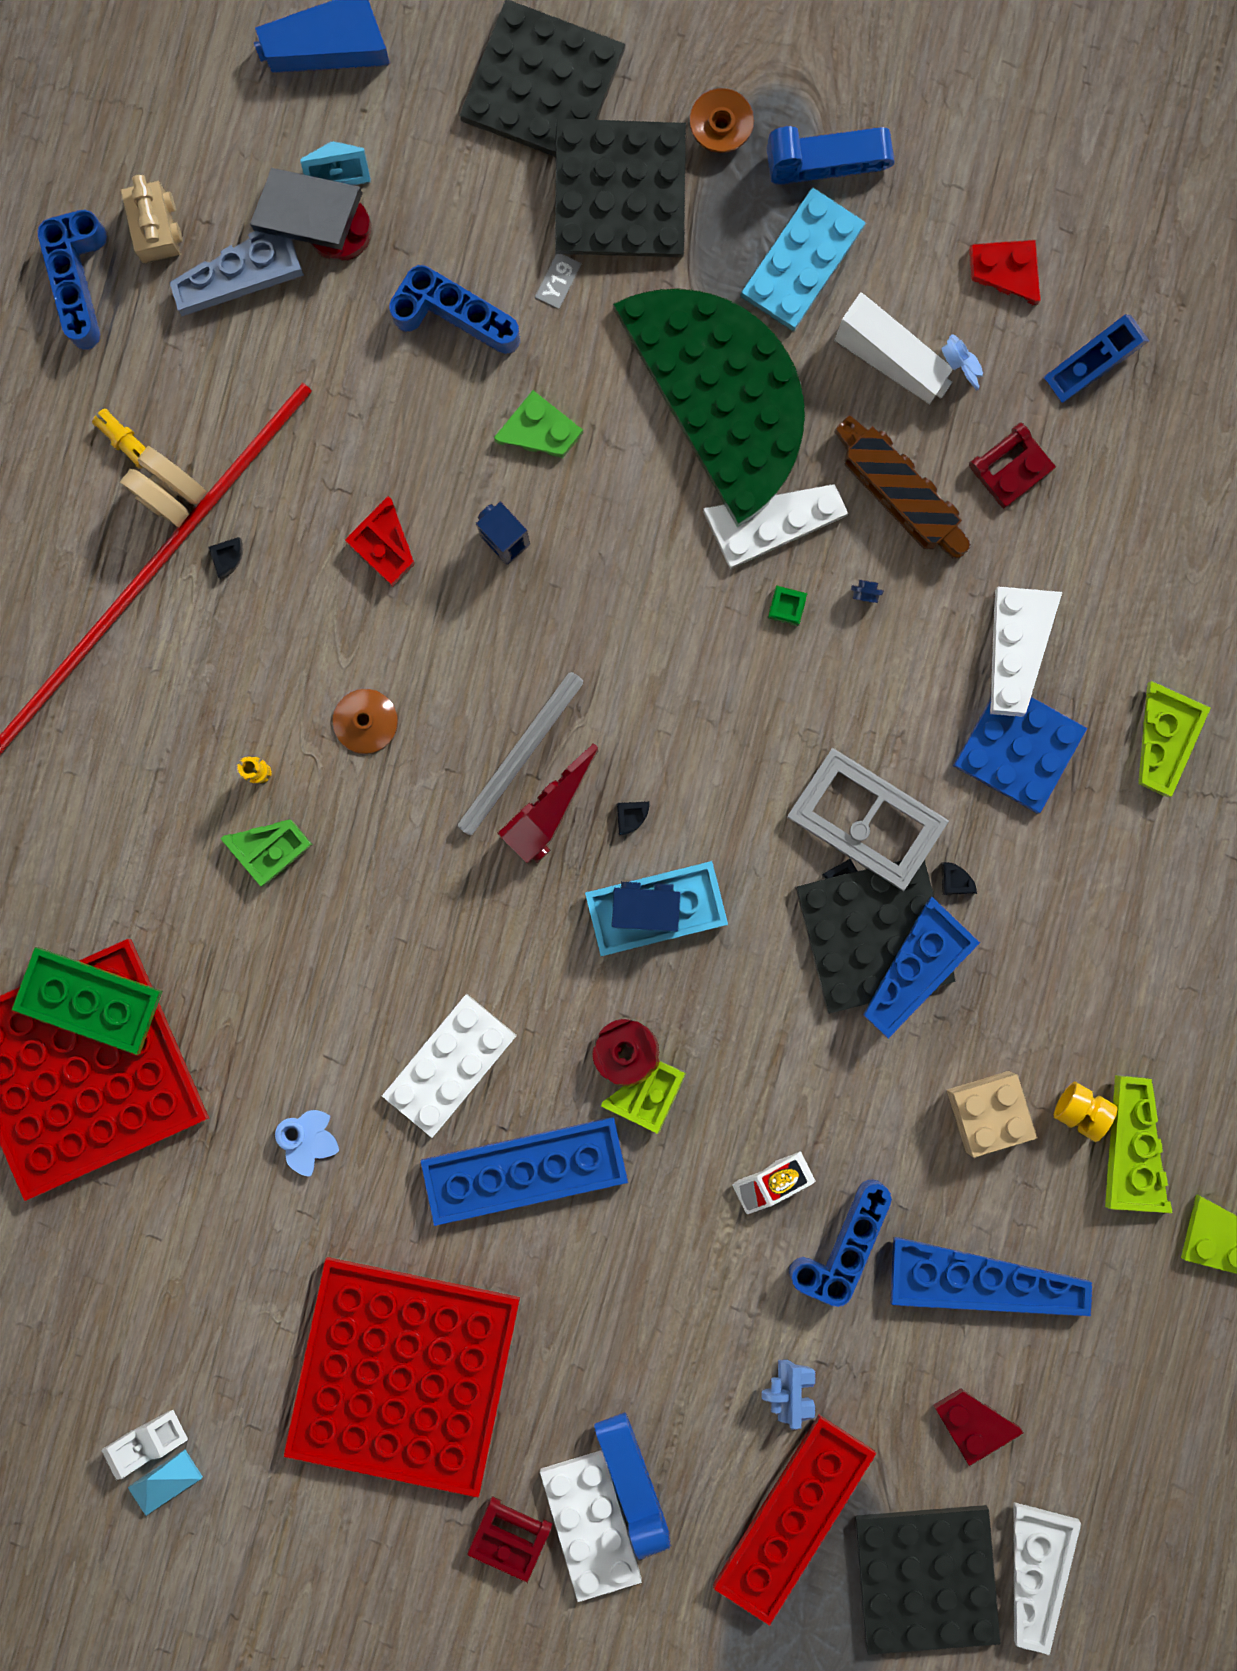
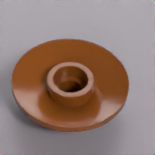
M717 88L707 91L696 100L691 109V132L696 141L710 151L718 153L734 151L749 139L753 130V110L746 98L734 90ZM718 122H724L727 127L719 129L715 125Z
M359 689L350 692L340 700L333 714V728L338 740L346 748L357 753L369 754L380 751L392 741L397 731L398 717L394 705L385 695L375 690ZM362 714L369 716V723L365 726H361L358 723V718Z

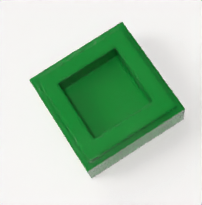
M776 585L768 619L799 626L808 593Z

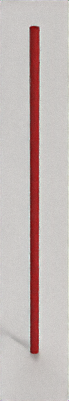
M303 382L192 510L181 526L174 531L0 734V755L310 395L312 390Z

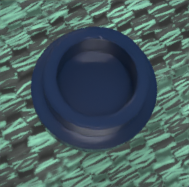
M859 579L858 585H851V590L854 591L853 599L878 603L879 595H883L884 590L877 589L878 582Z

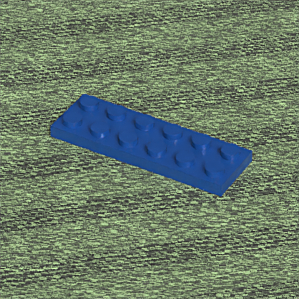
M614 1117L424 1158L420 1161L434 1226L628 1183Z

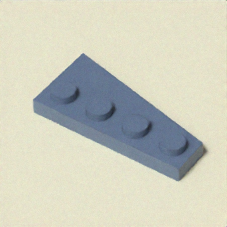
M253 231L248 234L249 239L234 248L230 245L220 251L221 255L209 263L204 261L169 282L181 316L303 276L304 274L292 239Z

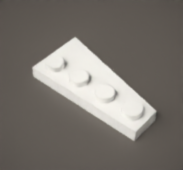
M835 484L775 495L761 512L738 528L725 505L704 508L703 510L730 569L848 515Z
M997 587L995 590L990 714L1020 717L1026 714L1062 592Z
M1014 1502V1642L1017 1647L1050 1655L1081 1522L1073 1517Z

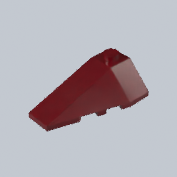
M594 743L562 772V777L558 781L554 780L542 790L534 804L528 803L497 833L527 864L532 860L539 863L551 851L547 846L552 842L598 753V747Z

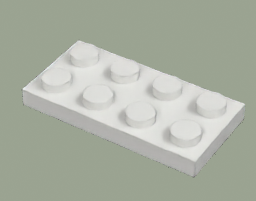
M466 994L382 1097L433 1138L517 1035Z
M602 1450L541 1468L540 1474L577 1601L580 1602L642 1583L616 1489Z

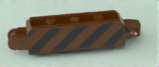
M848 416L836 427L834 432L847 450L844 465L923 549H934L939 545L952 558L960 559L970 549L969 546L971 544L968 538L965 537L964 532L958 527L962 520L958 517L960 514L957 508L951 502H944L938 496L936 486L928 478H921L914 470L915 465L912 460L905 454L900 455L892 447L893 442L884 431H877L873 426L868 430L853 417Z

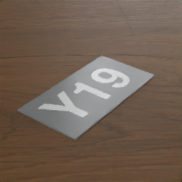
M556 254L535 297L559 309L582 263L563 254Z

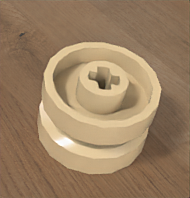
M147 446L138 457V462L152 476L147 478L139 471L129 469L120 483L136 496V500L159 517L162 515L172 524L180 527L189 514L187 509L175 497L178 495L190 504H198L207 491L174 463L150 446Z

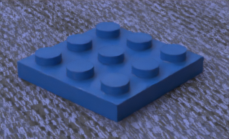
M1033 697L1030 698L1026 714L1023 717L990 714V698L953 767L1039 814L1087 728Z

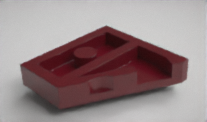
M962 1388L933 1405L969 1466L1024 1434L1019 1425L1014 1422L1012 1423L993 1408L978 1401Z

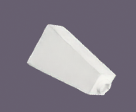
M860 292L843 317L834 341L928 404L932 402L936 395L942 398L952 384V381L948 379L953 370L951 366L871 299Z

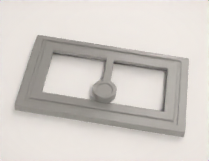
M834 748L831 749L787 816L791 821L903 892L949 822L946 818ZM838 772L878 797L864 820L856 821L852 824L850 835L813 812V809ZM883 801L924 825L899 866L860 842L868 838L870 834L868 824Z

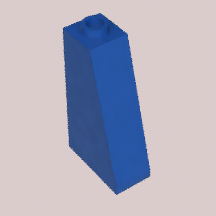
M332 0L255 27L259 41L254 42L257 54L261 62L267 60L271 72L372 67L390 64L387 50L369 0Z

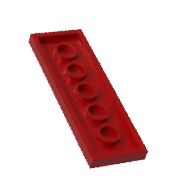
M818 1415L713 1583V1589L766 1624L771 1625L876 1456L875 1450L821 1415Z

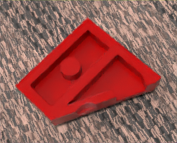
M389 496L345 539V542L392 587L415 565L393 501Z

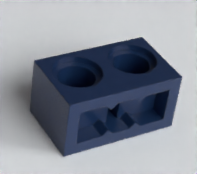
M501 501L496 506L488 505L478 515L479 521L476 525L480 537L506 566L530 545L527 529Z

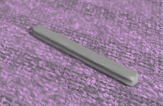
M573 672L567 674L458 823V828L470 836L473 835L583 685V680Z

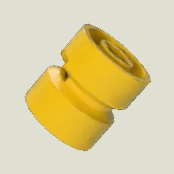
M1074 1081L1061 1095L1053 1115L1055 1119L1071 1128L1077 1125L1080 1134L1097 1142L1110 1129L1116 1117L1117 1106L1101 1096L1093 1098V1091Z

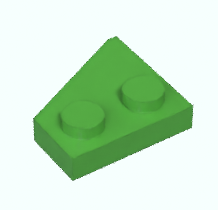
M532 390L496 434L494 440L501 445H515L523 447L524 450L542 451L548 455L564 458L582 436L583 429Z
M291 819L235 834L224 835L220 838L261 887H264L313 845Z

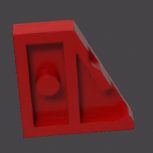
M1036 240L971 244L969 255L972 281L984 286H993L997 291L1006 295L1013 293L1027 299L1031 305L1039 304L1041 299Z

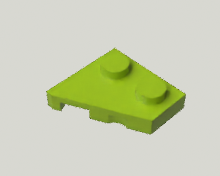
M660 1061L658 1068L652 1072L649 1078L634 1086L621 1087L613 1095L605 1099L601 1107L658 1134L687 1073Z

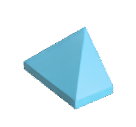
M331 141L300 159L303 175L350 185L371 182L365 151L362 147Z
M184 1449L131 1484L128 1489L146 1516L202 1479L203 1476Z

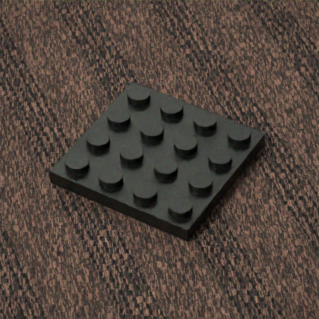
M505 0L460 112V121L556 157V119H598L625 51V43L514 1Z
M557 118L555 254L683 257L686 123Z
M925 859L904 892L869 869L796 886L826 1009L829 1014L870 1003L929 897L934 898ZM902 860L893 863L899 866ZM954 972L939 986L956 982Z
M987 1505L855 1515L865 1644L868 1655L1000 1645L990 1515Z

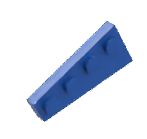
M929 897L863 1015L889 1039L980 942L933 897Z

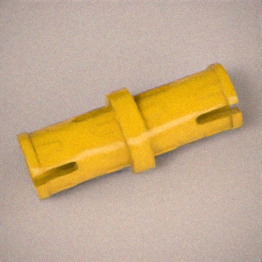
M108 409L99 411L98 414L107 424L97 416H94L92 424L111 440V445L116 450H121L136 464L138 469L143 468L139 465L138 457L146 447L134 437V431L129 427H124Z
M244 757L240 760L243 764H238L237 766L239 774L247 781L251 779V783L267 782L269 779L266 777L268 775L271 776L272 771L264 760L259 762L260 758Z

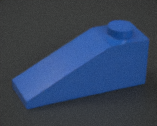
M1125 314L1050 371L1044 378L1060 401L1064 403L1147 344L1149 339L1134 318L1129 314Z

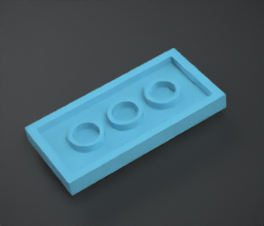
M812 187L741 292V297L794 332L865 227L866 222Z
M712 861L630 881L641 883V889L654 890V884L674 885V891L681 892L678 932L612 928L614 888H621V884L585 893L601 956L728 925Z

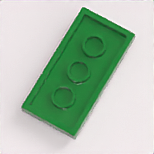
M35 947L12 1010L137 1055L141 1053L163 991L52 951Z

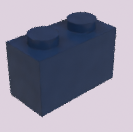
M621 882V888H614L612 928L678 932L681 892L674 891V885L654 884V890L641 889V883Z

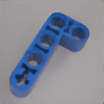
M785 126L777 128L769 134L766 148L771 182L774 184H787L876 172L888 169L895 164L891 133L888 128L884 127L799 138L798 128Z
M78 210L44 220L39 225L37 231L62 330L78 348L87 350L98 344L100 330L79 254L101 248L107 240V232L91 211ZM94 226L89 234L82 235L86 227ZM63 234L58 242L51 243L56 235ZM71 264L70 269L66 273L59 274L63 266ZM79 295L78 300L74 304H67L71 296ZM76 319H79L84 325L82 328H80V324Z
M417 265L410 269L389 304L390 313L396 327L405 332L415 330L430 310L503 354L514 352L520 344L519 327L513 317L424 265ZM421 280L430 282L428 288L424 290L416 289L415 285ZM447 297L458 299L457 303L453 306L447 307L442 304L443 300ZM404 307L413 309V313L408 317L398 316L399 311ZM475 313H482L486 316L480 323L470 321V317ZM507 331L511 332V336L504 335L503 338H500L499 332L502 334H506Z
M870 1179L864 1181L859 1186L826 1265L806 1257L797 1258L792 1262L789 1268V1276L797 1290L836 1307L844 1306L850 1301L891 1205V1193L881 1182ZM877 1191L881 1195V1199H874L871 1203L867 1195L869 1192L875 1193ZM864 1207L868 1211L870 1207L875 1215L871 1216L865 1210H861V1208ZM862 1219L868 1220L869 1229L867 1232L861 1235L855 1234L853 1230L855 1223ZM845 1251H855L857 1256L852 1264L844 1265L841 1263V1255ZM803 1268H811L814 1272L813 1277L808 1282L797 1280V1274ZM834 1281H840L844 1284L842 1292L838 1295H830L827 1292L828 1286Z
M626 1412L595 1423L594 1427L600 1447L628 1521L629 1535L637 1559L641 1560L670 1549L671 1543L668 1526Z

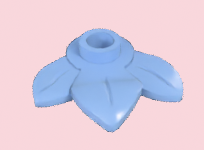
M954 334L950 335L947 345L941 348L947 362L953 370L961 367L976 391L979 390L977 378L983 376V371L978 359L968 351L962 340Z
M310 1110L298 1119L287 1118L277 1126L275 1131L276 1142L282 1149L286 1150V1162L297 1173L311 1176L314 1171L315 1158H326L339 1152V1146L335 1137L325 1130L330 1121V1115L319 1110ZM294 1128L297 1130L298 1137L296 1140L288 1138V1129Z

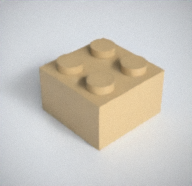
M1007 1071L947 1089L965 1151L973 1158L1037 1139L1018 1074Z

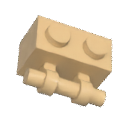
M144 175L133 176L134 187L121 189L135 253L142 263L180 255L178 243L183 242L178 223H173L171 212H175L176 208L171 192H165L159 181L146 183Z

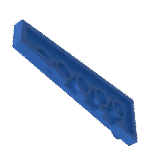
M893 1237L890 1297L892 1305L1091 1316L1092 1282L1089 1280L900 1237Z

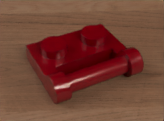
M1021 422L1011 429V434L981 457L976 456L969 462L973 473L1002 509H1005L1056 468L1054 463L1032 438L1029 429ZM1017 444H1020L1025 451L995 475H992L988 467Z
M491 1496L467 1555L528 1583L553 1523L545 1519L540 1522L501 1504L500 1499ZM494 1517H498L535 1534L536 1537L533 1543L492 1525Z

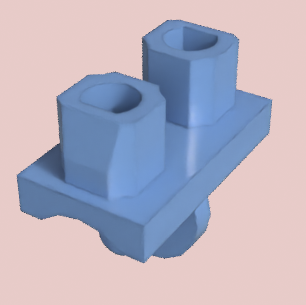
M778 1360V1377L771 1378V1388L762 1390V1399L771 1402V1412L778 1413V1421L789 1424L791 1429H800L802 1421L815 1418L814 1401L808 1397L802 1398V1388L813 1387L815 1384L814 1369L808 1366L796 1365L789 1360Z

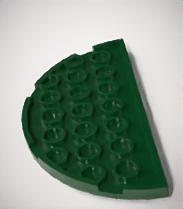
M660 289L636 294L613 303V310L738 528L756 516L769 504L771 499L786 483L799 454L805 422L804 397L798 373L789 353L777 336L759 318L743 307L710 293L688 289Z

